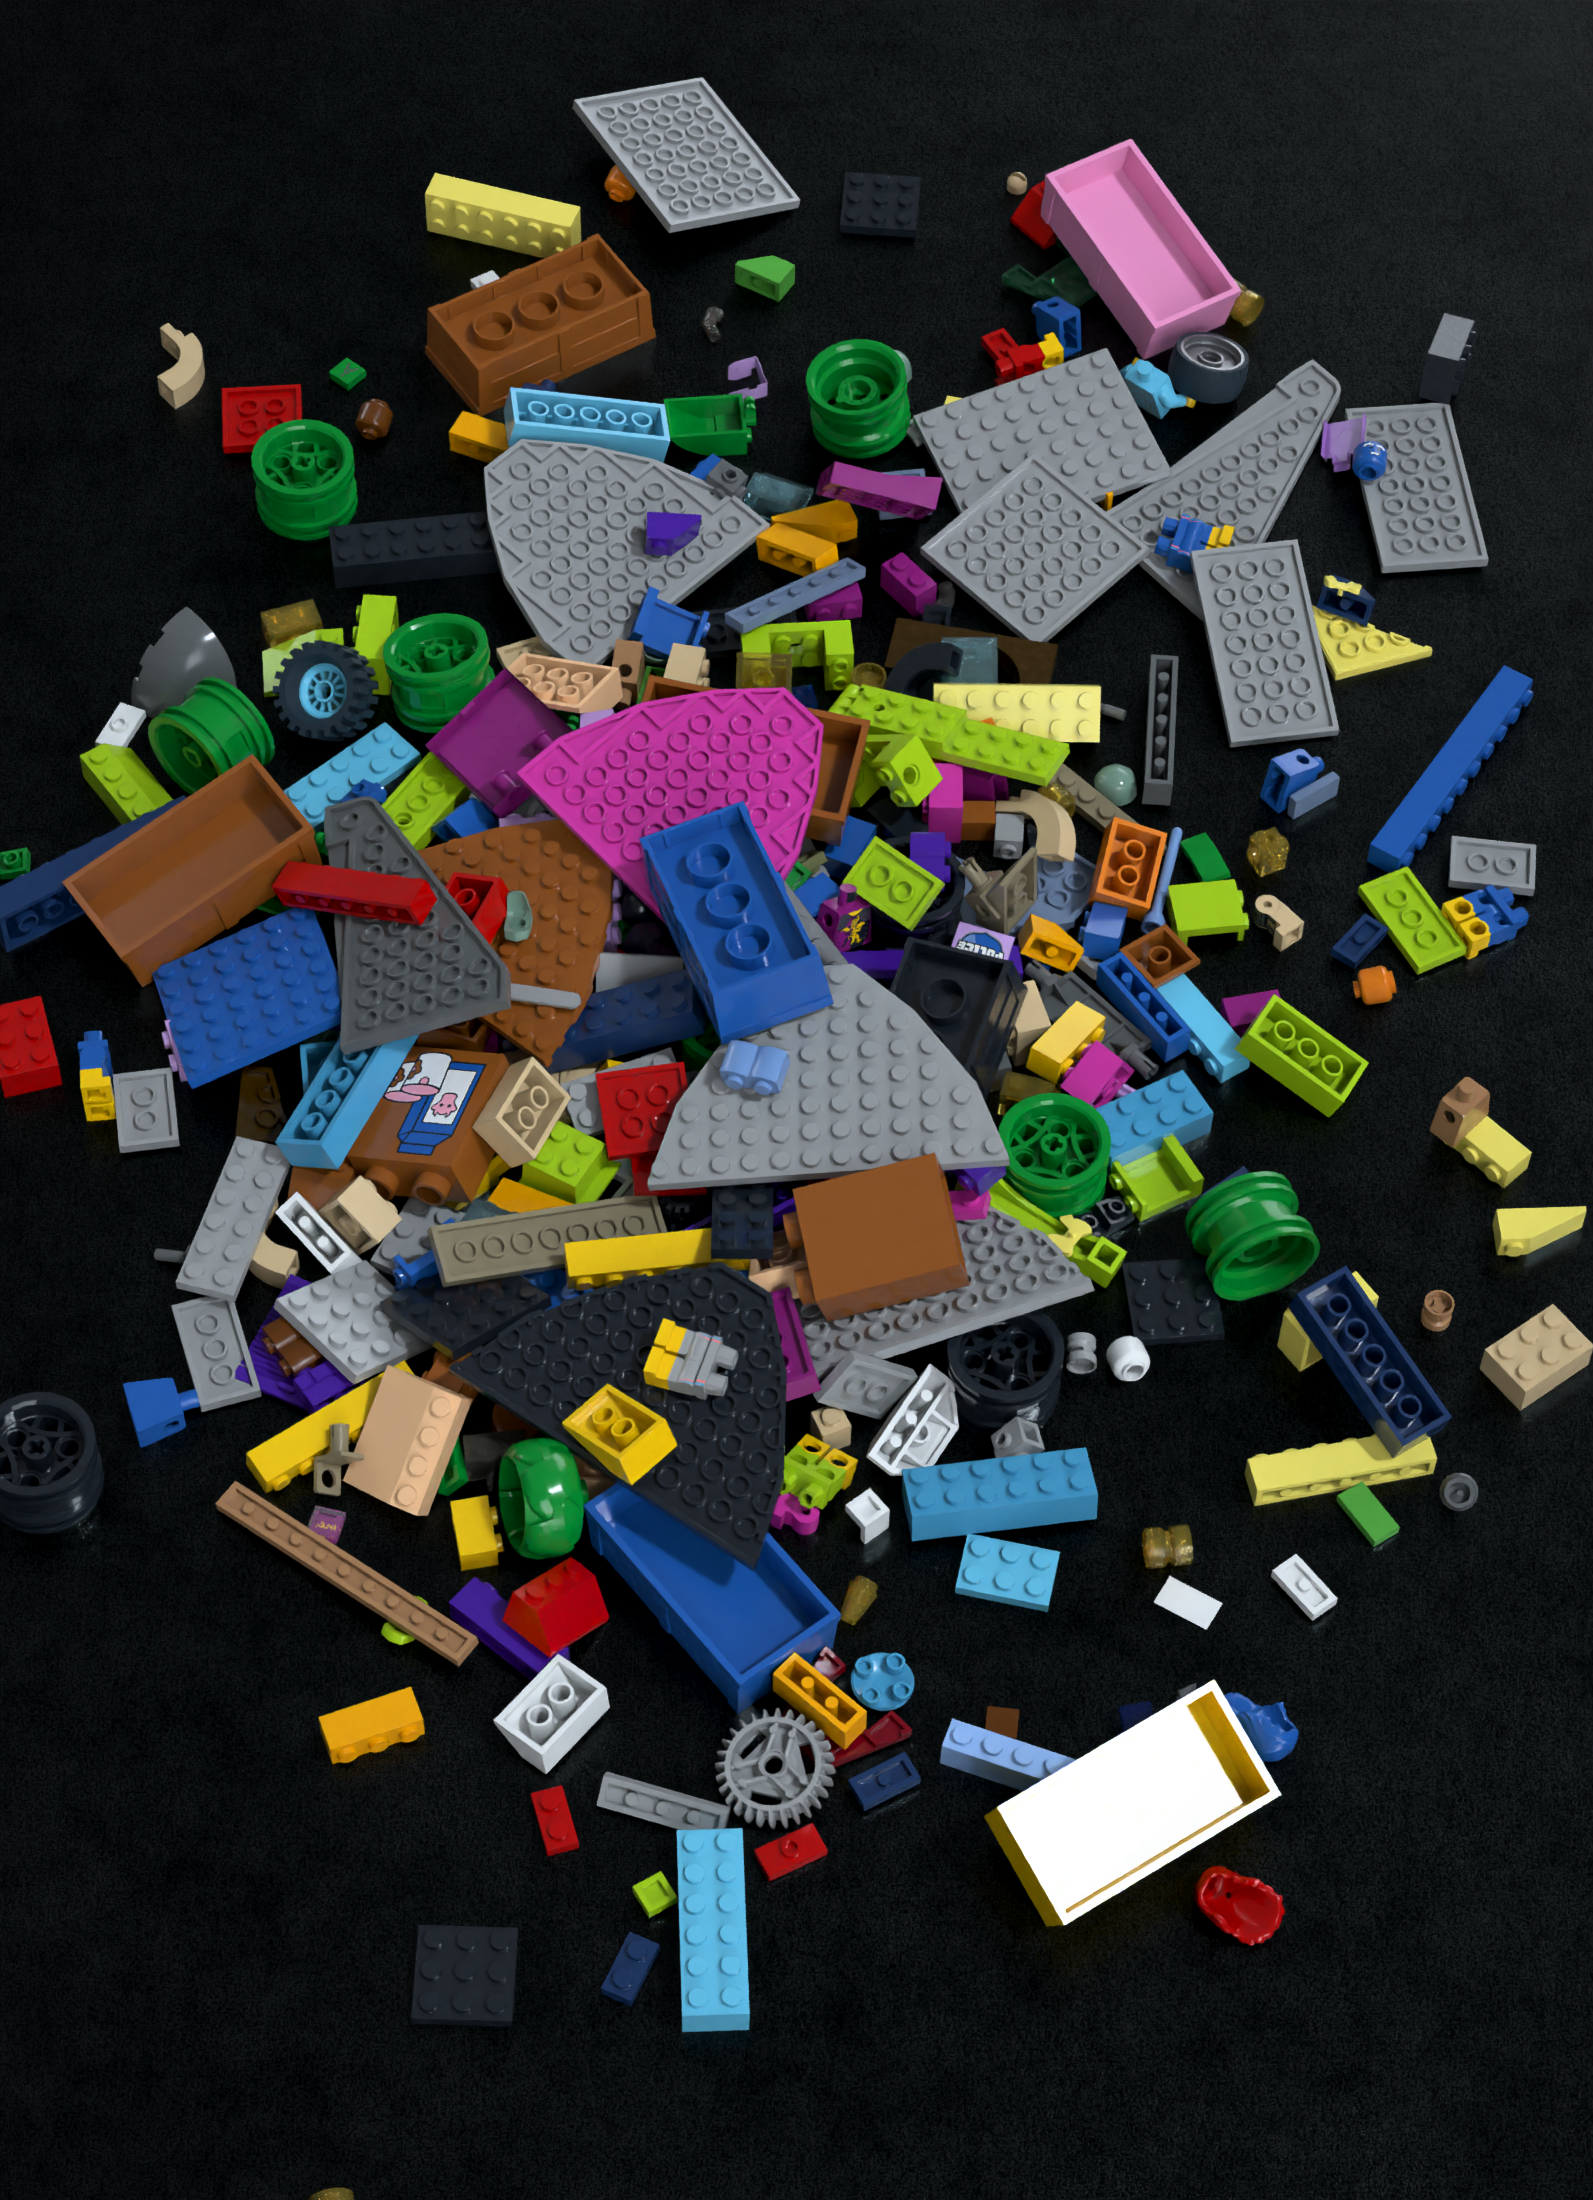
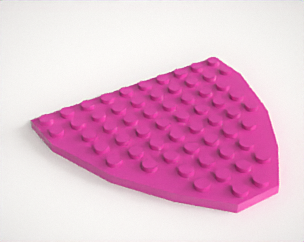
M785 687L715 689L642 702L560 736L517 772V778L664 922L645 880L639 838L744 801L749 811L751 822L776 872L779 871L782 879L785 881L799 858L817 795L824 725Z

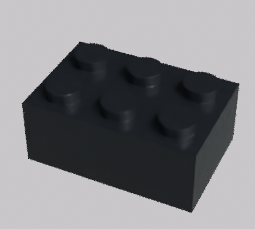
M1444 313L1428 351L1418 397L1449 405L1452 395L1457 396L1460 384L1463 382L1466 369H1468L1472 354L1470 350L1476 338L1477 332L1472 331L1474 320Z

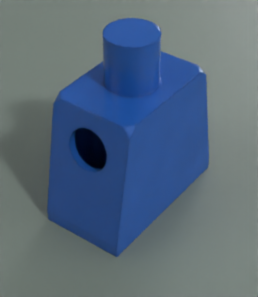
M1053 297L1044 302L1037 301L1032 306L1031 312L1036 316V332L1042 341H1044V335L1054 332L1064 349V358L1082 350L1081 319L1078 308L1060 297Z
M1297 749L1271 759L1260 797L1277 813L1282 812L1288 808L1290 795L1315 782L1317 774L1324 770L1322 759L1318 756L1312 758L1304 749Z
M472 797L434 824L431 829L445 843L451 839H459L500 826L492 816L493 813L482 802Z
M170 1377L123 1384L127 1405L140 1448L183 1430L186 1427L183 1411L200 1407L196 1389L177 1393L174 1379Z

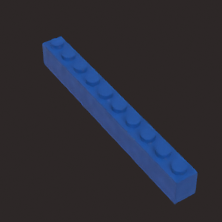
M1505 665L1502 667L1371 842L1367 862L1388 873L1406 866L1409 867L1415 850L1423 848L1428 837L1427 834L1437 829L1441 821V815L1443 813L1447 814L1451 810L1455 796L1463 794L1469 777L1474 778L1481 767V761L1483 759L1487 760L1490 757L1495 742L1502 741L1509 723L1514 724L1519 717L1521 707H1526L1530 703L1534 694L1531 691L1532 678Z

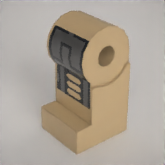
M1262 895L1256 900L1253 916L1254 922L1260 928L1267 929L1274 936L1273 945L1280 952L1302 938L1304 921L1284 903L1272 895Z

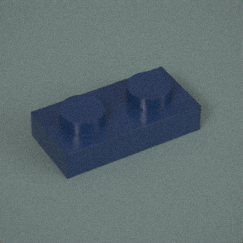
M1365 913L1332 947L1331 955L1354 970L1387 935L1388 927Z
M903 1752L848 1779V1786L863 1811H866L920 1784L921 1777L907 1754Z
M629 1932L601 1987V1994L632 2006L660 1950V1944Z

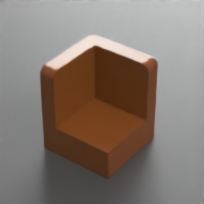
M963 801L961 840L994 841L996 825L995 801Z

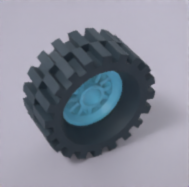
M314 640V643L305 642L301 644L302 649L294 648L289 653L293 658H284L280 664L285 669L283 672L276 671L274 677L280 679L279 686H273V693L279 695V699L274 701L275 708L283 710L279 717L282 721L289 722L287 727L291 731L298 732V735L328 742L344 741L343 737L352 738L357 735L354 729L363 730L367 726L363 719L365 717L372 719L375 713L369 709L371 703H378V697L372 696L373 690L379 689L378 682L372 681L370 678L376 675L374 668L366 666L369 663L368 659L365 656L358 655L359 651L353 648L322 640ZM331 687V694L327 697V690Z

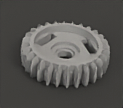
M779 1708L775 1709L774 1717H770L766 1709H763L762 1719H757L751 1713L752 1723L747 1725L743 1720H739L742 1728L739 1732L730 1728V1733L733 1737L732 1741L722 1739L723 1745L728 1750L717 1751L720 1760H723V1762L715 1763L716 1770L721 1773L716 1776L717 1783L722 1785L719 1791L723 1797L727 1796L725 1802L728 1807L735 1805L733 1811L738 1817L745 1812L744 1819L747 1823H750L756 1816V1823L760 1828L765 1820H768L773 1830L776 1826V1820H781L784 1828L788 1827L789 1818H793L797 1824H800L799 1814L802 1812L811 1818L812 1815L809 1809L811 1805L821 1809L817 1799L818 1796L828 1798L829 1795L823 1786H833L831 1777L826 1776L835 1774L834 1766L829 1764L835 1761L833 1753L828 1752L831 1749L829 1741H823L825 1734L821 1729L816 1731L817 1726L815 1722L810 1721L806 1724V1718L803 1714H800L794 1721L795 1716L790 1709L785 1717H782ZM764 1735L766 1739L743 1760L740 1755L752 1741ZM809 1744L815 1760V1771L806 1775L800 1747ZM772 1758H778L783 1761L782 1769L776 1774H770L765 1771L766 1763ZM752 1793L782 1801L779 1805H762L750 1799Z

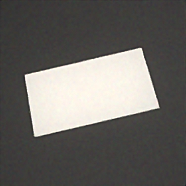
M1169 1576L1154 1603L1206 1630L1223 1604Z

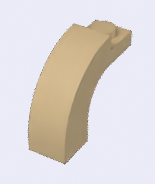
M167 323L160 327L162 346L178 362L171 369L157 376L160 395L177 409L190 401L198 393L204 382L205 367L202 347L197 337L193 333L184 337L180 330H175Z
M1021 790L1020 797H1009L1008 801L996 802L995 812L1024 815V819H1034L1037 826V856L1049 862H1074L1076 848L1075 829L1069 814L1061 805L1031 790Z
M277 1198L249 1269L263 1282L283 1289L290 1274L296 1276L300 1266L296 1250L277 1245L265 1235L279 1207Z

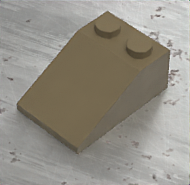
M1031 847L1021 856L985 896L1001 918L998 921L983 922L976 914L977 924L988 930L1008 935L1037 901L1036 848ZM979 905L983 912L989 914L986 908Z

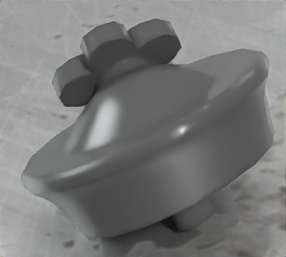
M1453 1473L1442 1481L1440 1498L1449 1509L1464 1511L1471 1508L1477 1500L1478 1486L1469 1475Z

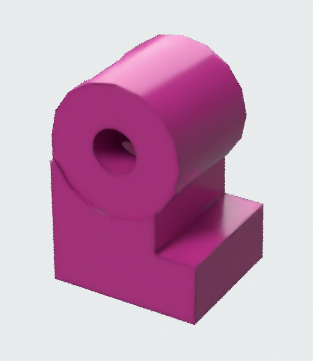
M791 1493L780 1494L770 1526L781 1529L785 1523L792 1526L793 1530L798 1534L809 1535L818 1527L820 1510L816 1506L808 1509L801 1505L798 1500L799 1497Z

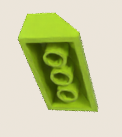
M103 743L80 755L83 777L122 825L173 800L131 748Z

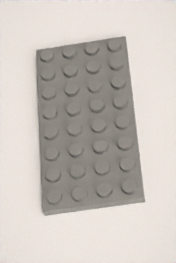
M1444 403L1346 409L1345 421L1363 418L1364 412L1369 419L1367 441H1375L1382 444L1388 454L1386 472L1382 477L1373 481H1365L1359 478L1381 573L1487 566L1488 555L1450 406Z
M1298 540L1191 551L1190 560L1229 746L1239 747L1338 735L1339 725Z

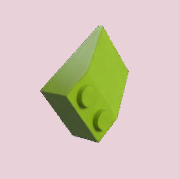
M343 628L314 630L262 651L264 697L279 696L273 693V686H279L280 679L274 677L276 671L283 672L285 669L280 664L284 658H293L289 653L294 648L302 649L301 644L305 642L314 643V640L344 645ZM331 687L328 688L327 693H331Z

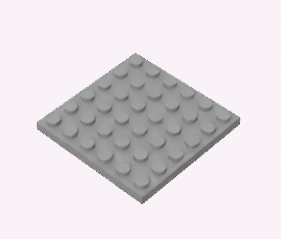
M1033 453L921 547V554L1022 639L1047 642L1149 554L1150 548Z

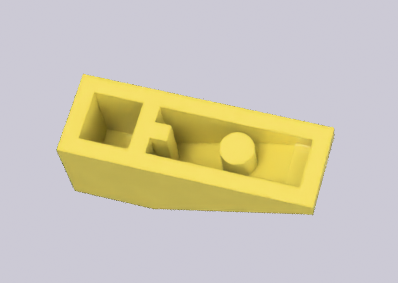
M1586 1206L1497 1209L1492 1225L1497 1255L1516 1257L1529 1254L1582 1228L1587 1212Z

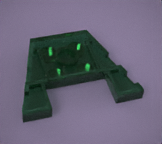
M1058 237L1056 238L1055 246L1069 255V257L1038 278L1019 264L1002 274L1001 282L1004 285L1045 301L1053 297H1060L1076 308L1098 294L1097 291L1095 292L1088 283L1089 280Z

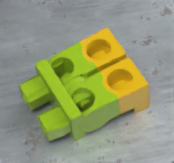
M806 1434L785 1456L784 1484L780 1494L791 1493L799 1497L800 1504L808 1509L814 1506L823 1509L827 1502L831 1501L841 1488L845 1490L851 1484L858 1460L836 1448L829 1452L830 1445ZM807 1447H815L819 1452H810L807 1450ZM834 1460L842 1461L846 1466H837L833 1464Z

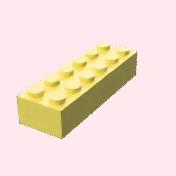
M438 173L434 174L425 192L427 231L541 258H547L581 243L579 206Z
M933 683L932 701L967 710V719L982 721L992 717L996 726L1059 742H1100L1101 686Z

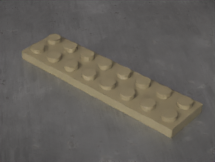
M633 1195L430 1226L427 1232L442 1285L447 1287L565 1268L563 1256L564 1243L667 1233L657 1196Z

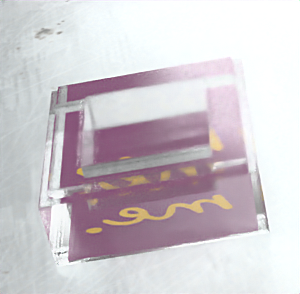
M315 1505L308 1528L329 1542L337 1544L346 1520V1513Z

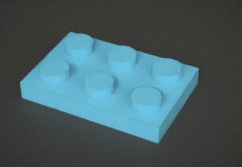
M967 1534L955 1593L1048 1612L1060 1552L975 1534Z

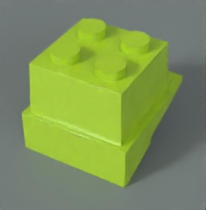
M557 1121L536 1158L523 1164L522 1177L518 1183L572 1204L598 1201L621 1168L622 1163L613 1160L608 1161L605 1143Z

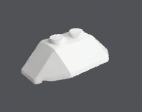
M927 1365L901 1397L870 1443L866 1457L890 1476H902V1469L934 1466L959 1428L957 1404L954 1395L955 1385L952 1380L933 1365Z

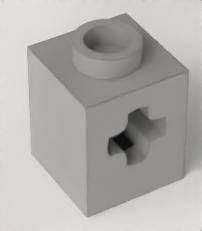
M996 813L993 857L1019 859L1022 856L1024 815Z

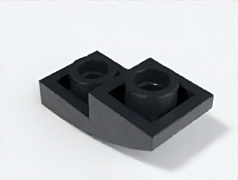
M1120 1195L1096 1202L1092 1211L1073 1217V1219H1080L1086 1222L1092 1228L1091 1235L1098 1238L1101 1236L1105 1238L1134 1221L1135 1218Z

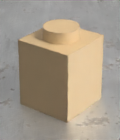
M828 1405L811 1411L810 1432L814 1438L831 1446L829 1452L833 1448L840 1449L851 1445V1424L843 1409Z

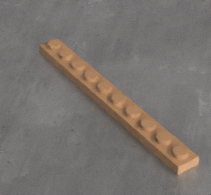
M237 1481L215 1503L219 1511L458 1667L479 1643L475 1635Z

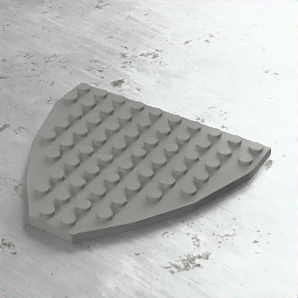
M521 439L484 467L487 525L503 582L542 646L556 658L602 665L614 655L616 639L627 640L642 597L649 586L660 590L658 599L676 606L756 541V536L770 527L766 520L735 495L732 498L727 495L722 499L716 492L713 495L710 494L714 487L704 480L652 458L587 444ZM647 512L701 515L699 536L672 556L645 554V522Z

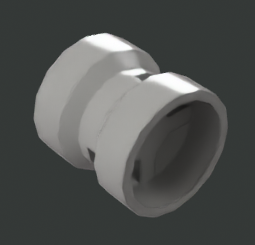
M1085 1332L1069 1335L1066 1338V1350L1069 1353L1066 1357V1368L1068 1371L1076 1374H1086L1094 1371L1097 1367V1357L1093 1353L1096 1350V1338L1092 1334Z

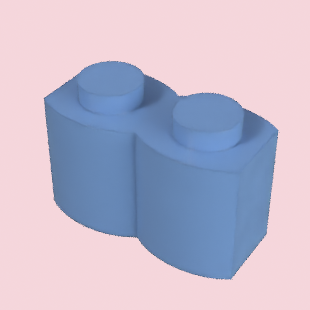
M731 1040L719 1072L722 1081L730 1088H753L762 1095L777 1094L781 1091L790 1065L788 1053L779 1048L757 1046L745 1041Z

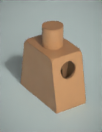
M616 639L612 667L619 668L623 698L614 707L618 710H625L630 708V702L637 703L645 673L643 642Z
M1470 1077L1463 1078L1441 1099L1430 1127V1132L1453 1148L1488 1115L1490 1100L1488 1090Z

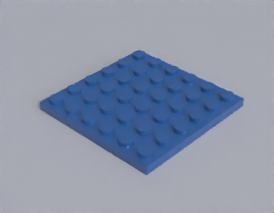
M293 907L258 924L242 929L233 935L215 941L208 946L190 952L174 961L163 964L152 973L167 1020H170L169 1026L187 1081L192 1089L341 1024L342 1009L339 974L315 910Z

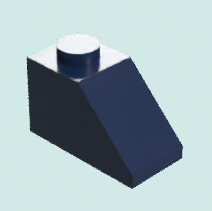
M1332 574V576H1334L1338 582L1346 584L1349 582H1353L1351 580ZM1323 584L1317 608L1359 624L1368 625L1376 600L1365 589L1361 587L1359 595L1343 591L1342 596L1337 595V588H1329Z

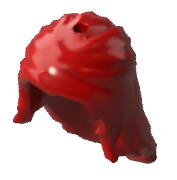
M1212 1866L1205 1870L1196 1881L1193 1895L1194 1901L1200 1910L1224 1933L1231 1934L1240 1942L1253 1946L1255 1942L1258 1944L1264 1943L1279 1928L1282 1916L1285 1914L1282 1904L1283 1898L1274 1892L1273 1888L1269 1885H1264L1260 1879L1241 1876L1234 1871L1228 1870L1226 1867Z

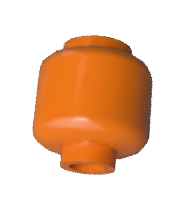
M614 165L605 180L604 187L609 193V197L614 201L631 200L637 191L618 166Z
M1384 966L1362 969L1358 972V980L1353 981L1356 998L1362 997L1365 1005L1389 1002L1392 999V994L1397 993L1393 972L1387 971Z

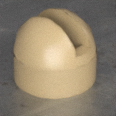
M1021 172L1012 173L1007 180V190L1016 195L1026 191L1027 179L1025 175Z

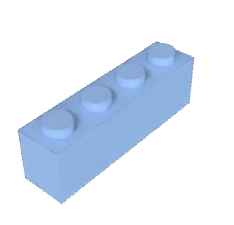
M952 1719L942 1744L940 1763L1025 1791L1073 1763L1076 1759Z

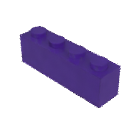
M474 1577L449 1601L450 1617L475 1635L477 1639L532 1681L557 1654L570 1662L568 1646L549 1658L503 1622L502 1619L510 1600L505 1601L500 1597L497 1590L490 1583H482Z

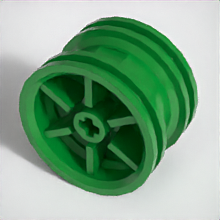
M868 339L847 340L829 346L811 362L807 370L806 385L809 403L811 404L812 427L817 441L827 451L849 459L876 457L897 446L906 436L911 420L906 370L901 357L891 347Z
M1260 1171L1230 1179L1202 1196L1187 1214L1184 1225L1186 1232L1191 1239L1194 1249L1200 1254L1208 1256L1205 1270L1215 1293L1221 1298L1242 1301L1282 1289L1302 1276L1317 1259L1320 1251L1319 1240L1314 1234L1311 1224L1305 1218L1296 1215L1299 1202L1289 1180L1284 1175L1277 1172Z

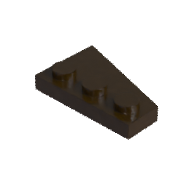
M250 1065L242 1067L235 1139L238 1136L277 1146L275 1141L288 1120L283 1112L280 1102L281 1097L272 1068Z

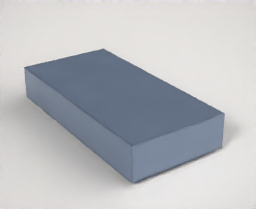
M1331 772L1290 795L1287 814L1294 820L1336 796L1340 777L1335 772Z

